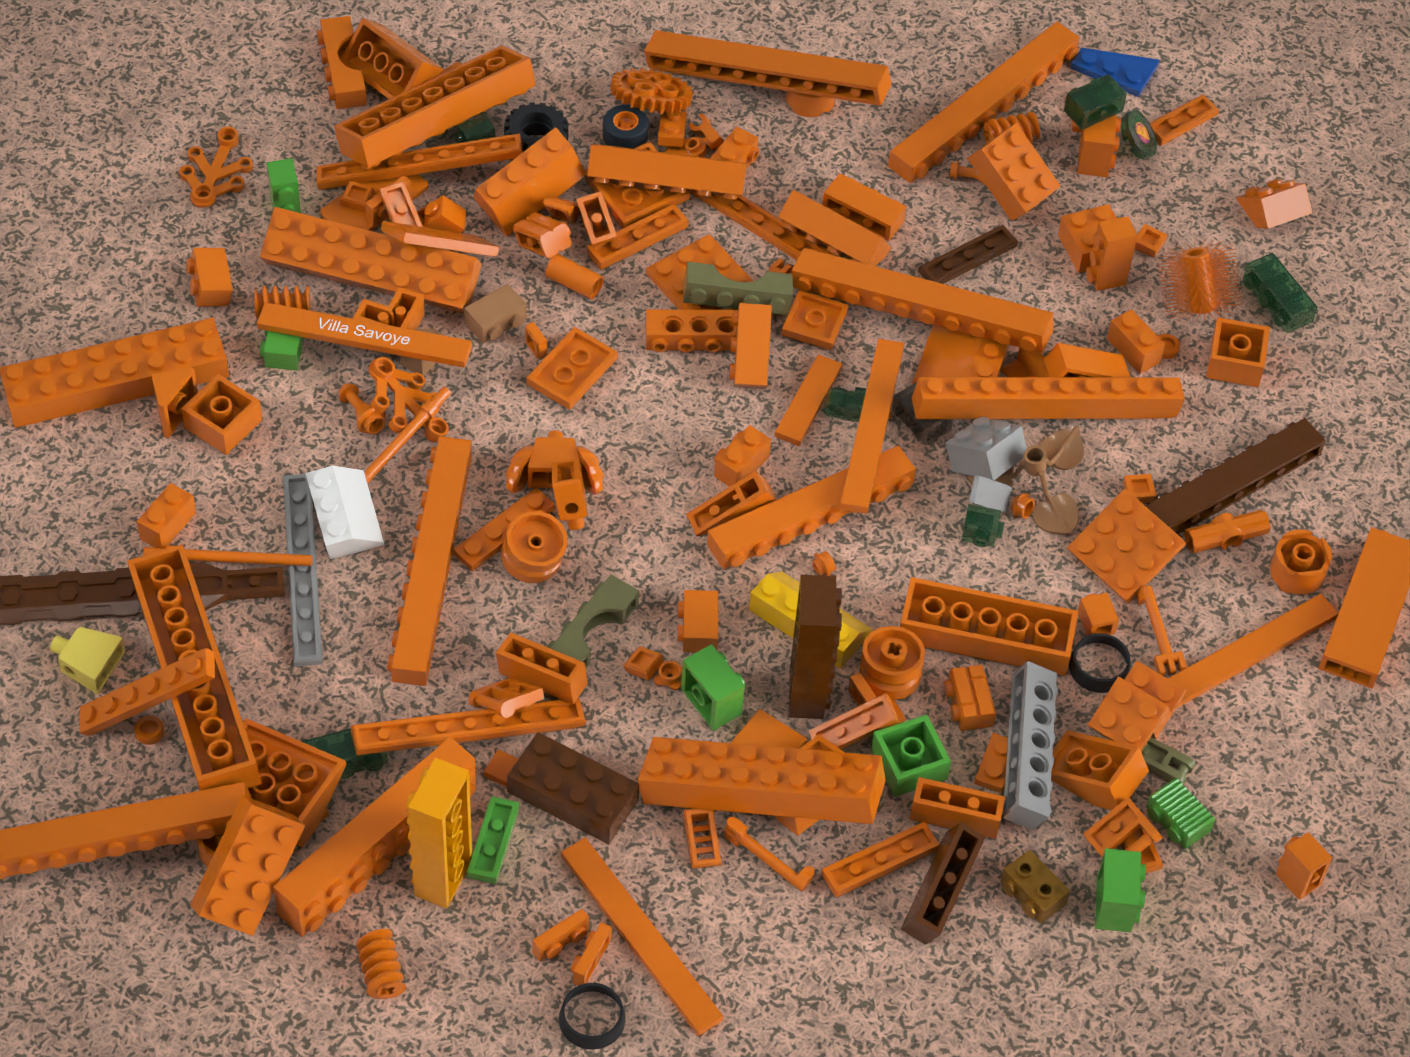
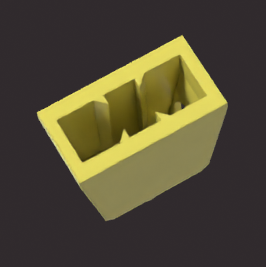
M80 627L76 629L70 640L58 635L55 636L50 645V651L59 654L58 661L62 673L98 694L124 655L125 647L123 638L120 636Z

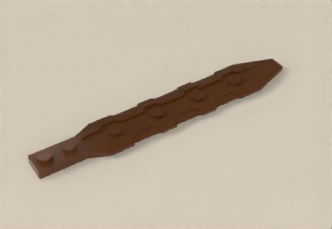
M189 563L205 610L227 600L284 596L283 567L223 570L205 563ZM129 567L102 572L81 573L80 571L59 572L57 575L0 576V625L52 619L71 621L79 620L81 617L110 615L130 617L143 613Z

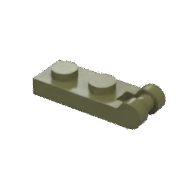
M1150 737L1141 752L1148 770L1166 779L1168 783L1178 778L1184 785L1186 774L1191 773L1196 765L1195 761L1189 756ZM1170 762L1173 763V764H1175V765L1177 766V768L1174 769V768L1170 767V766H1169Z

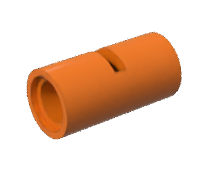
M556 254L550 259L545 271L547 278L591 300L599 293L604 282L602 275L584 266H579L578 263L560 254Z

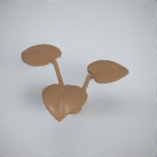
M1072 426L1059 430L1046 437L1039 446L1033 445L1028 447L1024 452V460L1019 461V467L1015 472L1014 466H1012L994 480L1010 486L1012 490V479L1017 478L1023 469L1032 476H1039L1046 501L1036 504L1033 510V519L1038 527L1048 533L1067 535L1072 533L1078 524L1079 511L1076 502L1071 496L1059 493L1052 498L1050 497L1045 479V470L1047 466L1051 467L1053 464L1060 470H1069L1081 463L1084 456V447L1079 427ZM966 475L969 482L973 485L974 476Z

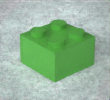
M711 644L683 660L681 690L713 731L742 715L744 689L746 687L745 681L738 672L735 673L731 669L726 656L722 652H718Z
M928 715L874 732L871 751L873 755L882 756L885 779L894 797L915 791L918 777L939 782L948 780L951 760Z
M1105 848L1097 874L1095 929L1131 933L1134 923H1139L1140 912L1144 908L1145 891L1141 890V882H1144L1146 874V864H1141V852Z

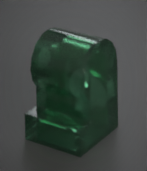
M840 387L831 388L827 392L824 413L828 417L859 423L866 388L855 387V391H848Z

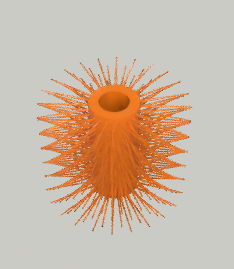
M1195 244V248L1182 252L1183 254L1163 256L1174 258L1165 259L1171 260V263H1162L1170 264L1164 267L1172 268L1161 270L1160 272L1171 271L1164 274H1172L1167 277L1174 278L1163 280L1162 282L1173 281L1167 283V285L1174 284L1169 287L1176 288L1161 292L1175 291L1168 294H1176L1171 297L1178 298L1162 302L1177 301L1170 304H1178L1173 307L1178 306L1180 308L1170 311L1181 310L1179 312H1183L1184 310L1185 313L1191 311L1192 314H1198V316L1204 314L1205 320V313L1216 312L1217 307L1229 308L1220 304L1242 301H1226L1242 297L1229 298V296L1241 293L1228 294L1234 291L1227 292L1226 290L1236 289L1240 286L1228 287L1235 285V283L1226 284L1232 281L1225 280L1235 277H1226L1232 274L1224 273L1235 270H1225L1232 267H1224L1230 264H1222L1234 261V259H1223L1237 256L1222 257L1227 254H1235L1236 252L1223 253L1230 250L1219 251L1224 248L1208 250V247H1201L1202 245L1196 247ZM1225 304V305L1236 306V305H1243V304Z

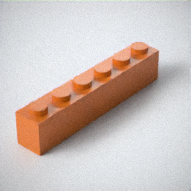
M591 144L587 176H592L594 182L608 183L609 179L619 180V185L634 186L635 182L645 183L644 188L660 190V185L671 186L670 191L686 193L687 188L695 189L697 195L711 196L712 192L722 193V198L737 199L738 195L744 194L747 163Z

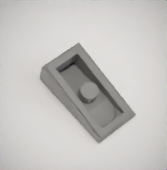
M976 475L969 501L984 509L1005 513L1008 508L1011 487Z

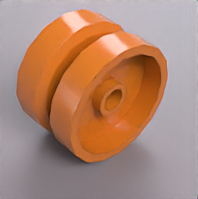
M528 511L518 515L510 523L501 549L502 563L507 572L515 579L525 583H540L550 579L559 570L568 545L567 532L562 523L554 516L542 511Z
M881 627L869 633L863 642L859 672L876 697L887 694L890 700L904 699L916 691L920 685L925 657L923 643L915 633L903 627Z

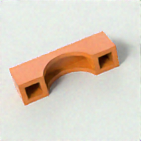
M350 16L320 19L321 30H316L318 45L324 46V48L320 49L322 64L327 63L328 66L324 67L326 82H331V85L328 86L329 100H335L336 109L366 106V89L362 71L351 69L340 61L354 35Z

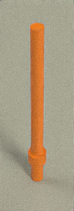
M443 386L431 400L425 401L420 407V412L364 471L367 484L428 418L432 419L439 412L441 404L452 394L447 387Z
M167 545L166 548L144 547L143 556L175 546ZM185 549L189 561L295 566L313 565V555Z

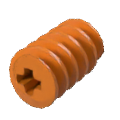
M1028 112L1026 115L1020 113L1016 117L1009 115L1007 119L999 117L997 121L989 119L988 122L984 123L986 143L1015 123L1019 125L1031 144L1033 143L1034 136L1039 140L1040 125L1036 114Z
M264 285L260 293L255 288L254 308L256 318H259L265 302L310 310L309 286L305 287L304 293H300L298 286H295L293 293L289 292L287 286H284L282 293H279L277 286H273L271 293H268Z
M377 929L368 932L356 943L359 961L362 963L361 969L364 974V982L367 985V994L375 999L394 998L401 995L406 989V985L401 983L404 976L401 972H398L401 969V964L396 961L398 959V952L394 950L396 944L391 940L393 932L390 929Z

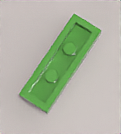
M491 796L467 870V878L492 884L497 883L520 810L519 802Z

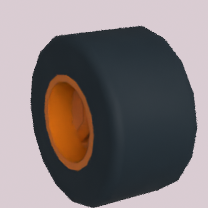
M619 105L608 110L603 117V140L605 145L634 149L646 144L648 141L649 122L646 114L640 111V108H630V105Z

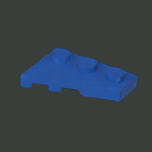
M1082 47L1073 60L1071 69L1139 97L1159 66L1160 60Z

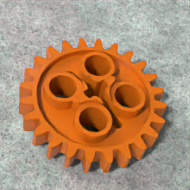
M631 68L630 71L623 69L622 72L617 71L616 75L612 77L610 86L611 95L616 96V100H622V104H630V108H640V111L647 109L650 113L658 111L660 114H663V111L673 114V110L679 113L681 109L687 110V107L691 105L693 91L691 90L692 87L687 86V82L681 81L680 77L673 78V74H665L663 71L654 72L653 69L646 71L643 68H640V71Z

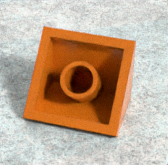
M192 367L151 374L163 435L168 439L183 421L181 408L198 393L195 369Z

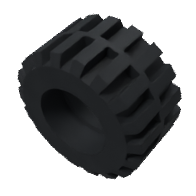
M531 102L527 106L522 104L519 106V109L514 108L511 111V115H507L506 123H504V136L520 134L522 151L524 152L555 127L568 141V120L566 117H563L562 111H556V107L552 105L546 106V103L541 102L540 104ZM530 135H542V137H531Z

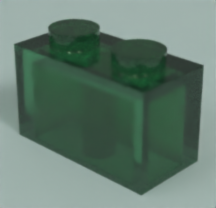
M1107 74L1068 92L1064 111L1081 130H1084L1122 112L1127 93Z

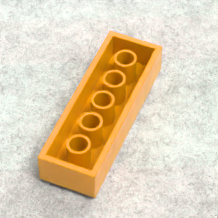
M435 757L430 768L425 767L422 771L418 790L416 792L412 791L406 802V809H408L409 814L407 824L410 828L408 840L411 843L409 855L412 857L410 869L413 871L411 884L414 886V896L447 909L468 870L472 858L469 770Z

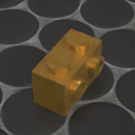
M1031 850L1003 869L1001 885L1004 892L1010 897L1014 896L1021 903L1024 913L1030 918H1035L1040 924L1067 905L1070 890Z

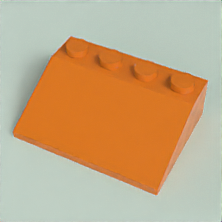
M933 325L912 384L916 385L918 377H1000L1010 345Z
M245 718L243 725L262 783L247 789L252 799L295 815L305 825L296 844L303 848L321 822L346 767V761Z

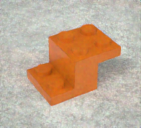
M1136 660L1125 679L1118 676L1088 723V727L1109 740L1138 746L1142 752L1150 737L1158 738L1187 691L1185 688Z

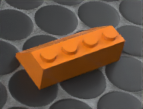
M365 18L361 19L340 60L345 66L362 71L364 81L388 99L440 75L443 71V68L387 27Z
M555 127L477 187L473 199L500 231L508 237L514 232V224L523 219L526 220V217L535 212L539 213L545 208L543 204L545 198H558L584 178L586 172L572 145Z
M795 190L791 192L778 215V218L783 222V228L794 234L797 231L806 235L804 239L816 246L819 243L828 246L826 251L834 256L841 257V255L850 258V260L876 266L892 249L881 236Z

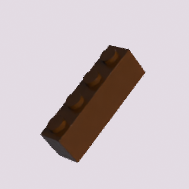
M962 822L945 833L902 924V931L924 944H928L941 935L986 837Z

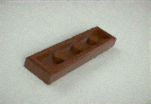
M1001 225L920 266L918 272L926 280L944 284L1017 247L1018 241L1004 225Z

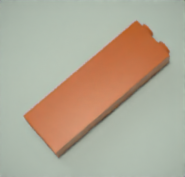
M1370 528L1320 662L1319 670L1373 689L1410 587V539L1401 538L1385 530Z

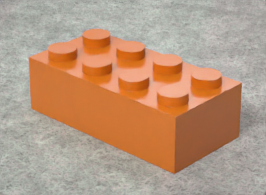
M242 795L190 906L201 917L253 936L274 893L273 886L279 882L305 825L295 815Z

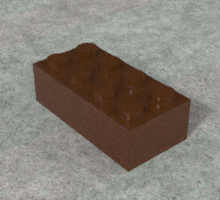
M539 732L536 733L507 775L508 793L608 845L639 801V783Z

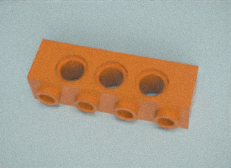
M646 309V350H653L655 352H663L665 350H680L682 352L706 350L712 353L719 350H730L731 337H736L737 326H732L733 310Z

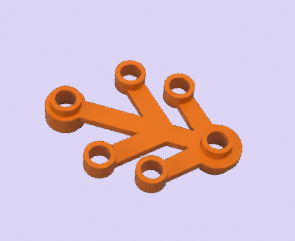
M223 127L218 131L217 136L220 146L211 166L204 157L201 147L193 146L188 149V159L191 162H195L205 176L204 182L200 183L195 176L194 167L184 165L179 169L181 180L187 181L192 189L190 199L196 207H210L216 202L218 196L230 191L240 192L245 188V182L241 176H233L228 182L215 186L218 180L238 172L248 173L253 169V162L249 157H241L237 162L223 167L230 149L236 147L239 143L238 131L233 127ZM199 153V155L193 156L192 154ZM244 163L249 164L248 166H241ZM184 172H191V174H189V175H185V174H183V173H184ZM235 182L241 183L240 185H233Z
M386 357L374 359L369 364L368 372L376 381V396L371 402V407L378 413L386 411L390 405V401L386 397L388 386L394 393V416L389 422V427L393 432L400 433L408 425V421L405 418V406L416 416L420 412L421 407L416 401L425 403L426 400H431L437 393L420 391L426 383L425 377L418 372L409 373L395 369L394 363ZM398 381L406 382L408 387L402 386ZM439 417L428 418L423 424L425 436L431 442H437L439 436L445 437L449 431L446 421Z

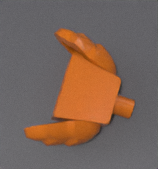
M558 430L550 431L547 437L536 438L534 445H527L518 450L512 457L510 466L505 474L507 478L506 488L511 493L521 492L527 482L528 488H553L552 463L579 458L584 487L588 493L594 495L601 493L604 475L599 467V460L593 452L583 446H577L573 438H564L563 433Z

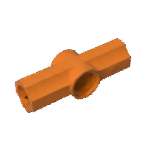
M1257 510L1238 516L1224 513L1215 517L1211 523L1185 529L1184 537L1186 545L1192 553L1219 546L1226 550L1228 546H1239L1246 539L1268 534L1271 527L1266 511Z

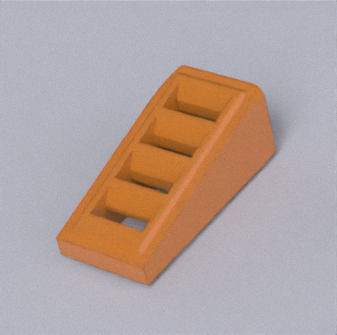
M562 198L544 199L543 204L553 218L572 224L576 223L580 214L577 203Z
M684 810L682 817L692 869L721 865L714 810ZM707 820L708 825L692 827V822ZM709 831L710 836L694 837L693 834ZM711 842L710 847H695V843ZM713 852L714 858L697 860V854Z

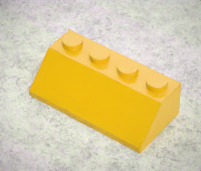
M783 571L767 574L750 592L749 610L793 638L800 582ZM841 608L842 626L839 647H837V663H835V666L839 669L860 648L869 633L874 631Z

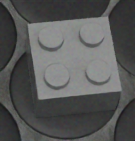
M988 417L975 419L972 424L964 430L957 432L953 438L945 443L953 472L974 477L976 475L991 480H995L1023 459L1024 452L1027 449L1022 426L1011 424L1007 421L992 420Z

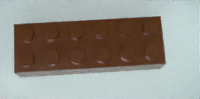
M800 575L789 672V718L824 719L825 709H830L835 663H837V647H839L842 626V613H840L842 588H836V576Z

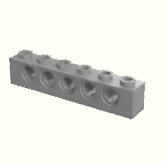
M1027 661L1012 674L1004 792L1006 797L1003 807V819L1034 830L1042 822H1045L1051 814L1050 792L1053 787L1051 769L1054 764L1052 751L1055 741L1054 720L1057 715L1055 698L1058 686L1056 685V672Z

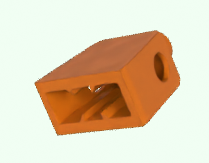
M579 458L552 463V486L560 521H567L568 529L570 530L581 529L585 526L583 518L588 516Z

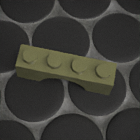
M687 262L683 281V303L738 309L739 303L772 305L771 313L789 314L793 298L792 274L766 271L758 280L738 282L721 275L712 264Z
M610 575L605 582H600L597 585L593 597L588 602L582 603L577 616L572 622L568 621L564 625L559 638L556 641H551L547 647L584 662L587 669L591 661V649L584 640L587 633L601 624H623L639 605V590Z

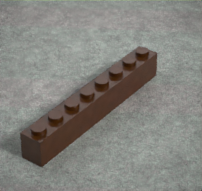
M1306 418L1297 423L1291 422L1277 434L1268 435L1259 444L1246 447L1239 455L1233 458H1226L1219 466L1212 470H1204L1199 477L1192 481H1184L1172 492H1165L1154 502L1143 505L1179 535L1185 529L1195 526L1320 456L1326 440Z

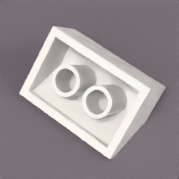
M329 466L306 473L330 559L385 545L364 470Z

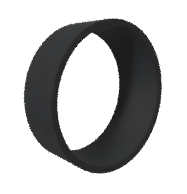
M1104 633L1090 634L1082 638L1071 653L1069 671L1073 679L1081 687L1096 693H1108L1118 676L1110 679H1099L1088 675L1077 662V650L1091 643H1102L1114 647L1123 655L1127 663L1124 671L1118 675L1122 679H1125L1130 671V654L1124 643L1116 637Z
M585 983L573 988L566 995L559 1012L561 1032L569 1042L583 1049L595 1050L611 1045L620 1037L625 1027L626 1017L620 997L613 989L600 983ZM600 992L611 997L619 1005L620 1016L616 1025L608 1032L597 1036H588L575 1031L568 1024L565 1017L566 1004L573 997L581 993Z

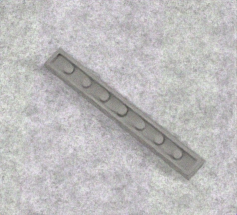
M306 474L284 475L287 554L313 555L312 566L288 565L294 667L322 665L313 500Z

